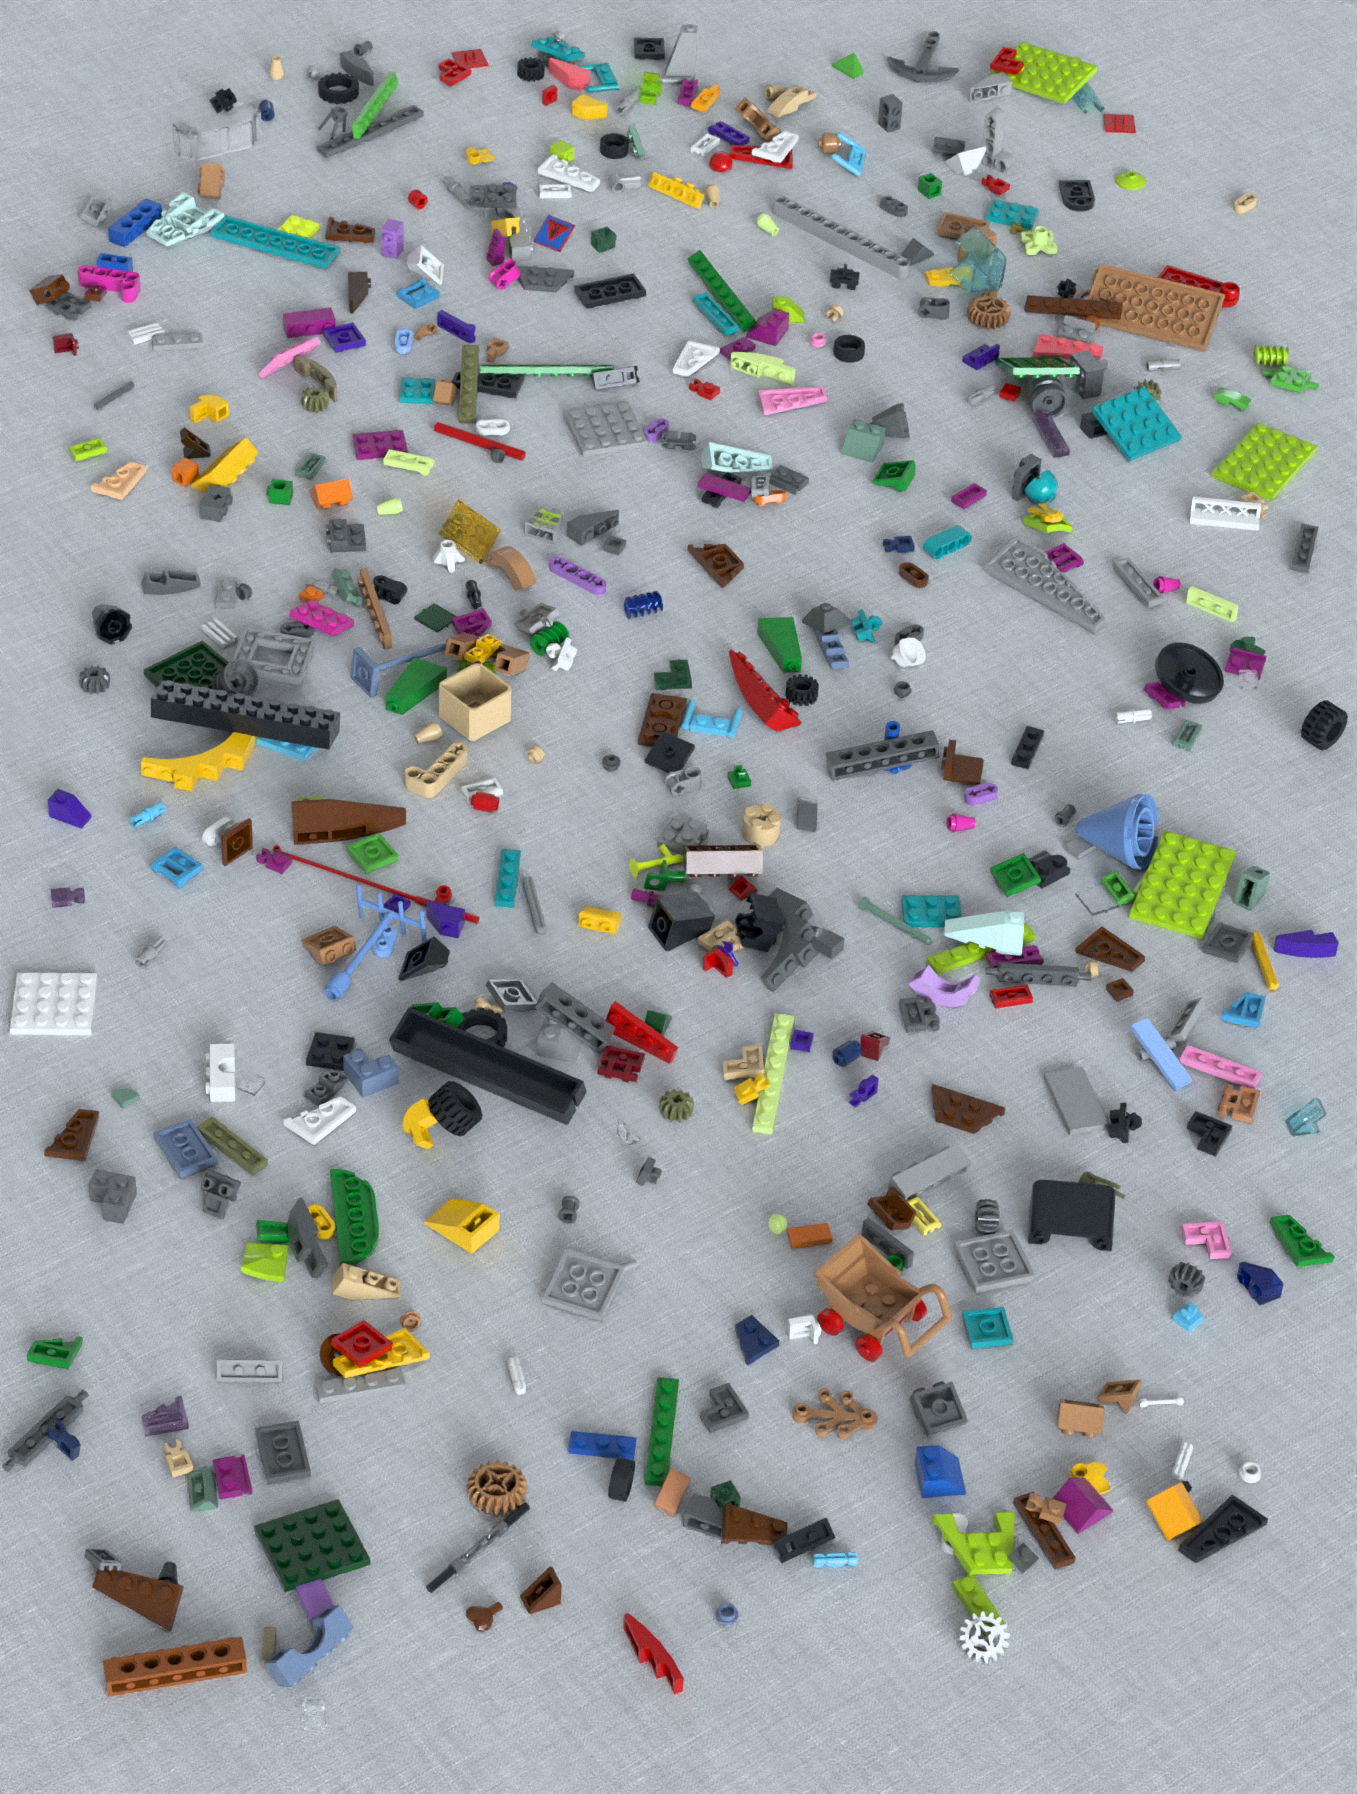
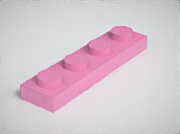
M1190 1045L1186 1046L1179 1061L1181 1064L1255 1089L1262 1075L1260 1071Z

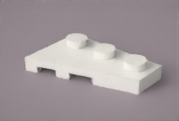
M784 131L773 137L771 142L763 143L759 149H752V155L781 163L797 143L799 135Z
M688 341L673 367V373L689 377L719 354L720 348Z
M340 1096L319 1105V1108L316 1110L301 1112L299 1117L284 1119V1126L315 1145L354 1114L356 1106Z

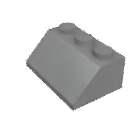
M545 1016L538 1036L537 1056L576 1063L583 1042Z

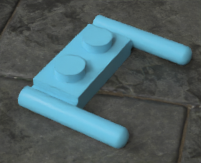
M838 132L837 138L851 148L847 161L836 154H832L831 158L856 176H859L863 167L866 149L841 132Z
M694 700L689 701L681 726L682 729L687 730L689 728L690 731L735 737L743 712L741 708L735 710L733 720L730 722V719L700 714H694L693 716L696 702Z

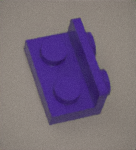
M984 344L964 355L962 362L977 371L996 360V358H999L1000 345L995 344L990 347Z

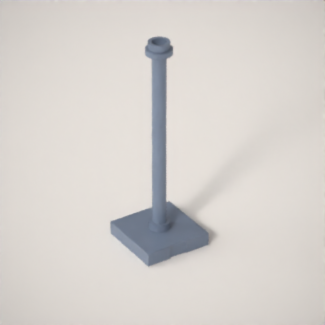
M448 639L445 643L377 664L360 647L354 648L351 679L370 698L377 696L379 671L410 662L413 658L419 659L446 650Z

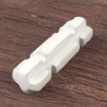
M510 1357L507 1365L510 1370L514 1392L517 1395L525 1394L526 1384L520 1361L517 1357Z
M1183 1442L1181 1444L1175 1466L1172 1470V1478L1183 1479L1193 1449L1191 1443Z

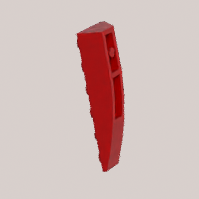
M731 649L729 656L738 686L746 701L762 722L776 732L799 726L802 723L797 717L799 714L789 707L790 703L786 699L781 698L755 670V667L746 661L747 657L740 651L736 653Z

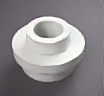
M1246 1462L1239 1471L1241 1479L1248 1483L1259 1481L1262 1474L1260 1467L1254 1462Z

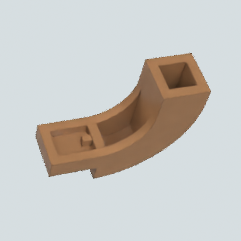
M505 546L491 552V558L485 561L487 567L500 566L508 574L514 590L524 589L537 583L535 575L526 559L520 552L510 546Z

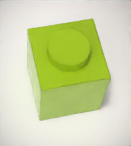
M559 140L550 145V156L555 154L557 159H564L570 163L574 160V146Z

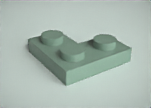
M635 124L631 125L627 131L629 143L633 144L632 149L635 155L638 154L639 158L644 157L645 152Z

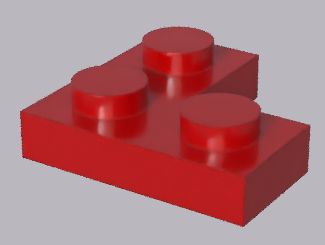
M1003 47L991 62L990 69L1018 75L1024 67V61L1014 59L1017 55L1016 49Z
M449 58L439 64V70L445 72L440 75V81L449 86L471 75L470 68Z

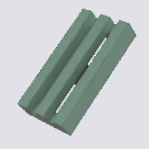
M310 452L296 469L295 476L299 477L301 475V478L305 479L307 477L308 480H311L325 464L326 457Z
M1185 720L1174 739L1173 746L1177 747V745H1180L1181 749L1187 747V750L1191 751L1202 730V725ZM1189 725L1190 728H1189V730H1188L1186 736L1184 737L1183 741L1180 740L1181 737L1183 736V734H1184V732H1185L1187 726ZM1196 727V730L1189 742H1187L1194 728Z

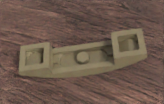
M295 356V371L304 378L311 376L326 389L329 398L336 402L337 384L333 375L321 364L302 356Z

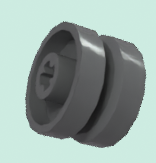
M1047 375L1036 378L1027 388V397L1033 412L1040 418H1054L1060 415L1067 407V396L1060 380L1056 377H1048Z

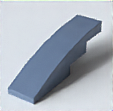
M814 629L821 651L831 670L849 668V660L844 655V647L839 641L837 630L823 633Z

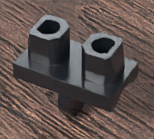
M844 264V268L831 269L829 282H831L832 288L838 289L842 283L847 284L848 290H855L856 285L859 283L860 272L847 269V264Z
M1126 1102L1120 1103V1109L1110 1110L1111 1125L1108 1126L1110 1138L1121 1137L1122 1143H1128L1129 1131H1135L1140 1128L1142 1118L1135 1112L1129 1114Z

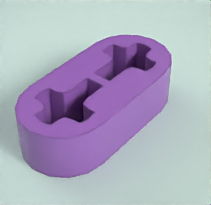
M663 418L656 419L644 429L648 442L657 441L662 437V432L668 431V420Z
M993 783L970 787L965 790L964 801L969 805H978L995 800L998 794V787Z

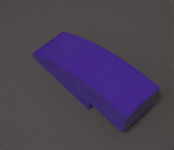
M1312 930L1276 935L1273 950L1276 953L1296 957L1325 958L1336 956L1339 942L1333 932L1315 935Z

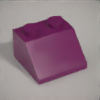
M773 309L758 318L757 323L746 334V338L777 346L789 329L790 313Z

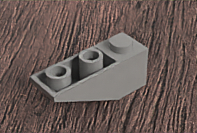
M1005 72L992 74L970 87L969 102L1011 95L1012 81Z

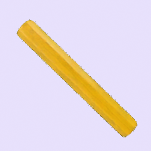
M1252 932L1254 933V939L1251 943L1269 990H1276L1279 983L1260 932Z

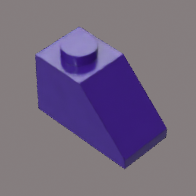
M57 789L48 799L49 817L81 829L92 818L89 811L74 794Z
M428 901L427 919L440 935L459 938L465 924V909Z

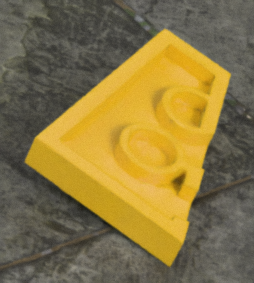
M970 265L938 270L933 269L925 271L924 274L929 286L949 287L951 284H956L961 288H965L966 285H972L974 288L980 289V282Z

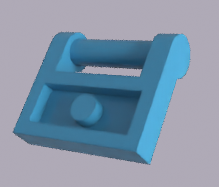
M424 278L417 280L416 283L404 289L401 288L396 291L398 298L414 309L440 297V291L427 284Z
M174 847L155 860L151 865V870L161 873L173 881L175 886L182 888L186 881L201 872L203 867L201 863L177 847ZM164 865H168L169 867L180 873V875L177 876L176 874L165 868Z

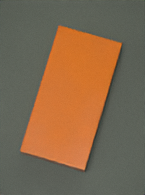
M828 1223L787 1228L791 1249L832 1243L833 1238Z

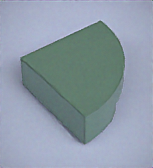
M129 1089L111 1091L113 1099L121 1108H125L140 1100V1095Z

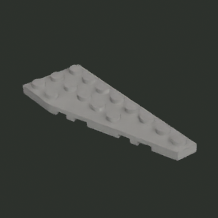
M1017 536L984 565V571L1093 633L1106 623V618L1094 605L1092 606L1087 601V597L1078 591L1076 585L1064 572L1058 570L1056 564L1047 558L1048 555L1044 551Z

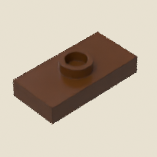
M90 286L84 294V300L101 301L107 293V288Z

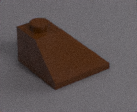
M250 818L236 823L222 833V865L227 866L253 848L252 820Z

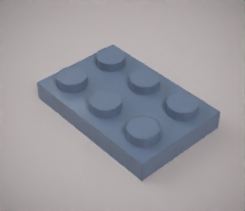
M191 1118L153 1132L154 1140L180 1178L218 1164V1158Z

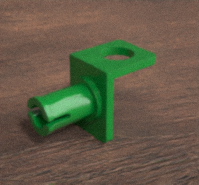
M663 860L659 874H647L644 889L665 891L668 881L684 883L685 871L669 870L666 860ZM652 879L660 880L657 885H651L649 882Z

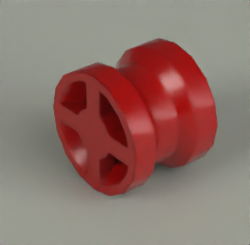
M415 189L410 192L408 201L417 209H422L426 206L428 198L420 190Z

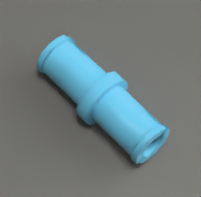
M158 802L150 808L142 809L140 813L129 818V822L135 821L131 823V826L137 828L145 822L153 821L155 817L166 812V808L161 809L165 805L162 802Z

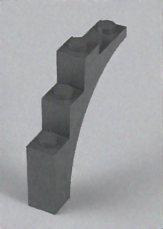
M776 888L769 897L777 898L778 905L781 907V915L783 920H785L783 940L774 961L761 976L767 989L772 992L799 966L805 968L817 956L810 942L816 934L808 922L814 914L807 901L779 888Z

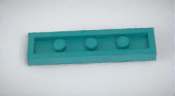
M708 293L693 296V303L724 336L739 332L737 323Z
M502 849L495 907L514 908L521 850Z

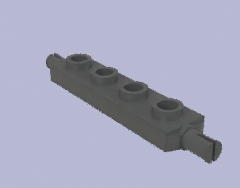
M1000 963L997 968L986 967L985 975H995L998 982L1077 987L1079 980L1091 981L1092 976L1091 973H1081L1078 967Z
M82 1389L75 1397L65 1396L7 1451L10 1459L2 1465L3 1469L9 1472L16 1464L26 1467L53 1441L46 1434L48 1428L55 1432L58 1431L55 1428V1424L59 1421L64 1425L65 1430L84 1412L82 1402L89 1396L87 1391L84 1392Z

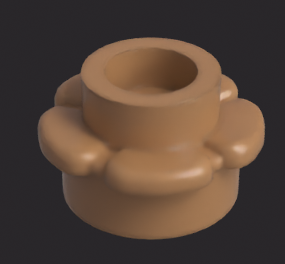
M407 1311L400 1317V1323L408 1331H414L420 1326L421 1317L419 1313Z

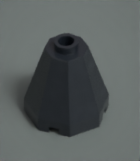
M105 604L96 606L92 611L96 636L100 640L112 645L115 644L113 641L119 640L121 642L126 639L132 629L131 617L128 612L117 606Z

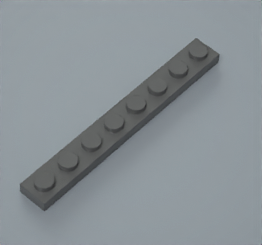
M412 105L370 123L360 139L354 138L353 131L318 145L317 152L326 158L424 117V111Z

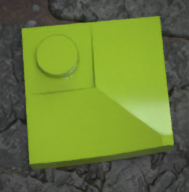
M1036 514L1023 517L1025 525L1045 533L1054 531L1072 532V526L1064 517L1061 521L1054 523L1045 522L1041 519V516Z
M246 1243L241 1272L268 1281L284 1282L289 1251L288 1245Z

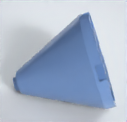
M1137 794L1082 818L1076 825V832L1082 839L1132 869H1147L1157 849L1159 837L1154 836V825H1159L1156 803L1149 794Z

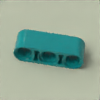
M955 525L926 539L922 547L934 559H940L966 547L971 542L972 535L960 525Z

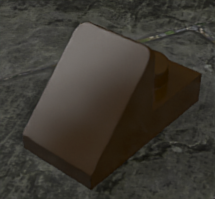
M185 427L180 431L181 442L185 446L183 448L184 458L193 459L211 456L209 444Z

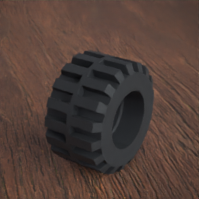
M1323 700L1315 705L1306 716L1301 729V737L1319 750H1327L1343 734L1348 721V715L1330 701Z
M454 1081L446 1082L428 1100L429 1108L437 1122L453 1135L464 1136L482 1120V1110L475 1097L465 1087Z

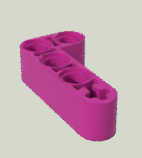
M88 265L78 268V283L82 287H105L108 291L121 292V300L125 303L134 302L140 292V275L136 272Z

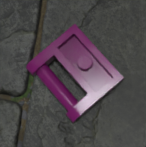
M1065 543L1045 551L1048 555L1047 558L1056 564L1060 572H1065L1084 564L1083 558ZM1070 559L1072 560V561H1070V562H1068V563H1066V564H1064V565H1061V566H1059V567L1057 566V565H1059V564H1061V563H1064V562H1066V561H1068V560H1070Z

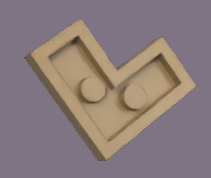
M762 1045L742 1047L743 1059L723 1061L724 1080L755 1078L761 1073L764 1074Z

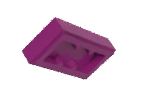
M743 337L721 347L720 353L731 361V354L733 352H750L755 349L756 344Z
M973 483L953 495L951 502L965 509L985 497L987 490Z

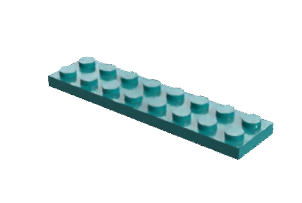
M226 215L211 230V237L324 269L340 253V247Z

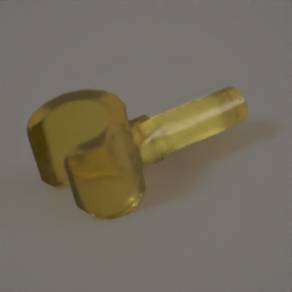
M1018 222L1014 223L1011 226L1013 228L1010 230L1011 234L1032 232L1021 228Z

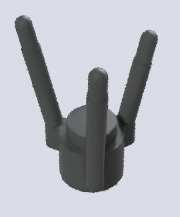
M341 106L332 107L318 130H321L332 116L335 124L330 140L334 138L338 123L343 121L342 132H345L348 115L346 109Z

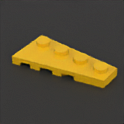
M403 1328L385 1336L393 1342L392 1350L359 1368L344 1355L334 1358L333 1366L344 1378L427 1360L429 1359L430 1352L406 1328Z

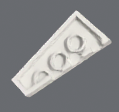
M552 154L538 167V174L592 192L600 185V179L586 171H579V168L575 165H568V162L564 159H557L555 154Z

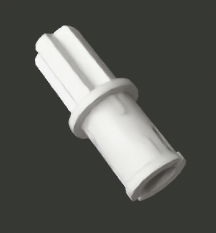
M1131 709L1127 712L1115 713L1116 724L1135 723L1136 721L1152 718L1150 709L1136 711Z

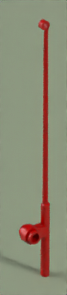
M278 845L273 847L274 852L278 851L292 857L294 860L392 894H397L426 907L428 901L445 905L452 898V891L446 885L438 887L436 891L437 896L432 901L281 851ZM465 912L466 921L478 924L479 916Z

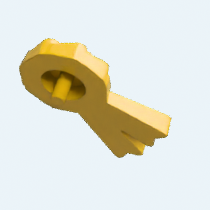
M1046 503L1038 504V508L1035 506L1027 508L1028 512L1041 516V519L1045 522L1054 523L1063 519L1062 512L1054 509L1050 510Z

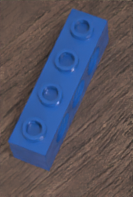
M147 198L108 228L109 242L125 248L149 229L155 220L162 218V204Z

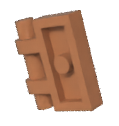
M1227 1085L1221 1095L1222 1101L1218 1105V1116L1223 1118L1226 1116V1113L1231 1112V1119L1251 1123L1260 1096V1090L1241 1086L1240 1090L1237 1091L1234 1090L1233 1085Z

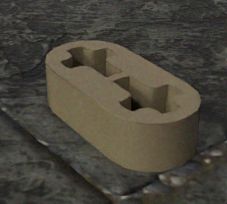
M264 1627L262 1667H266L264 1663L276 1652V1627Z

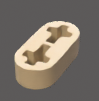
M1253 193L1244 194L1235 200L1233 210L1236 213H1246L1256 205L1257 196Z

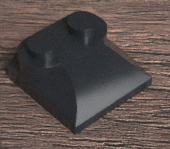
M1044 850L1028 859L1040 876L1041 883L1036 885L1041 889L1070 874L1071 868L1067 866L1068 861L1062 855H1052Z

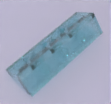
M1088 81L1073 95L1085 114L1093 107H1096L1100 112L1105 109Z

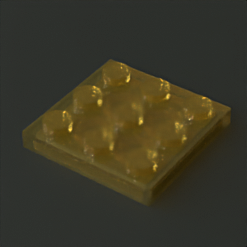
M458 499L438 534L446 540L454 541L458 549L479 564H482L501 529Z

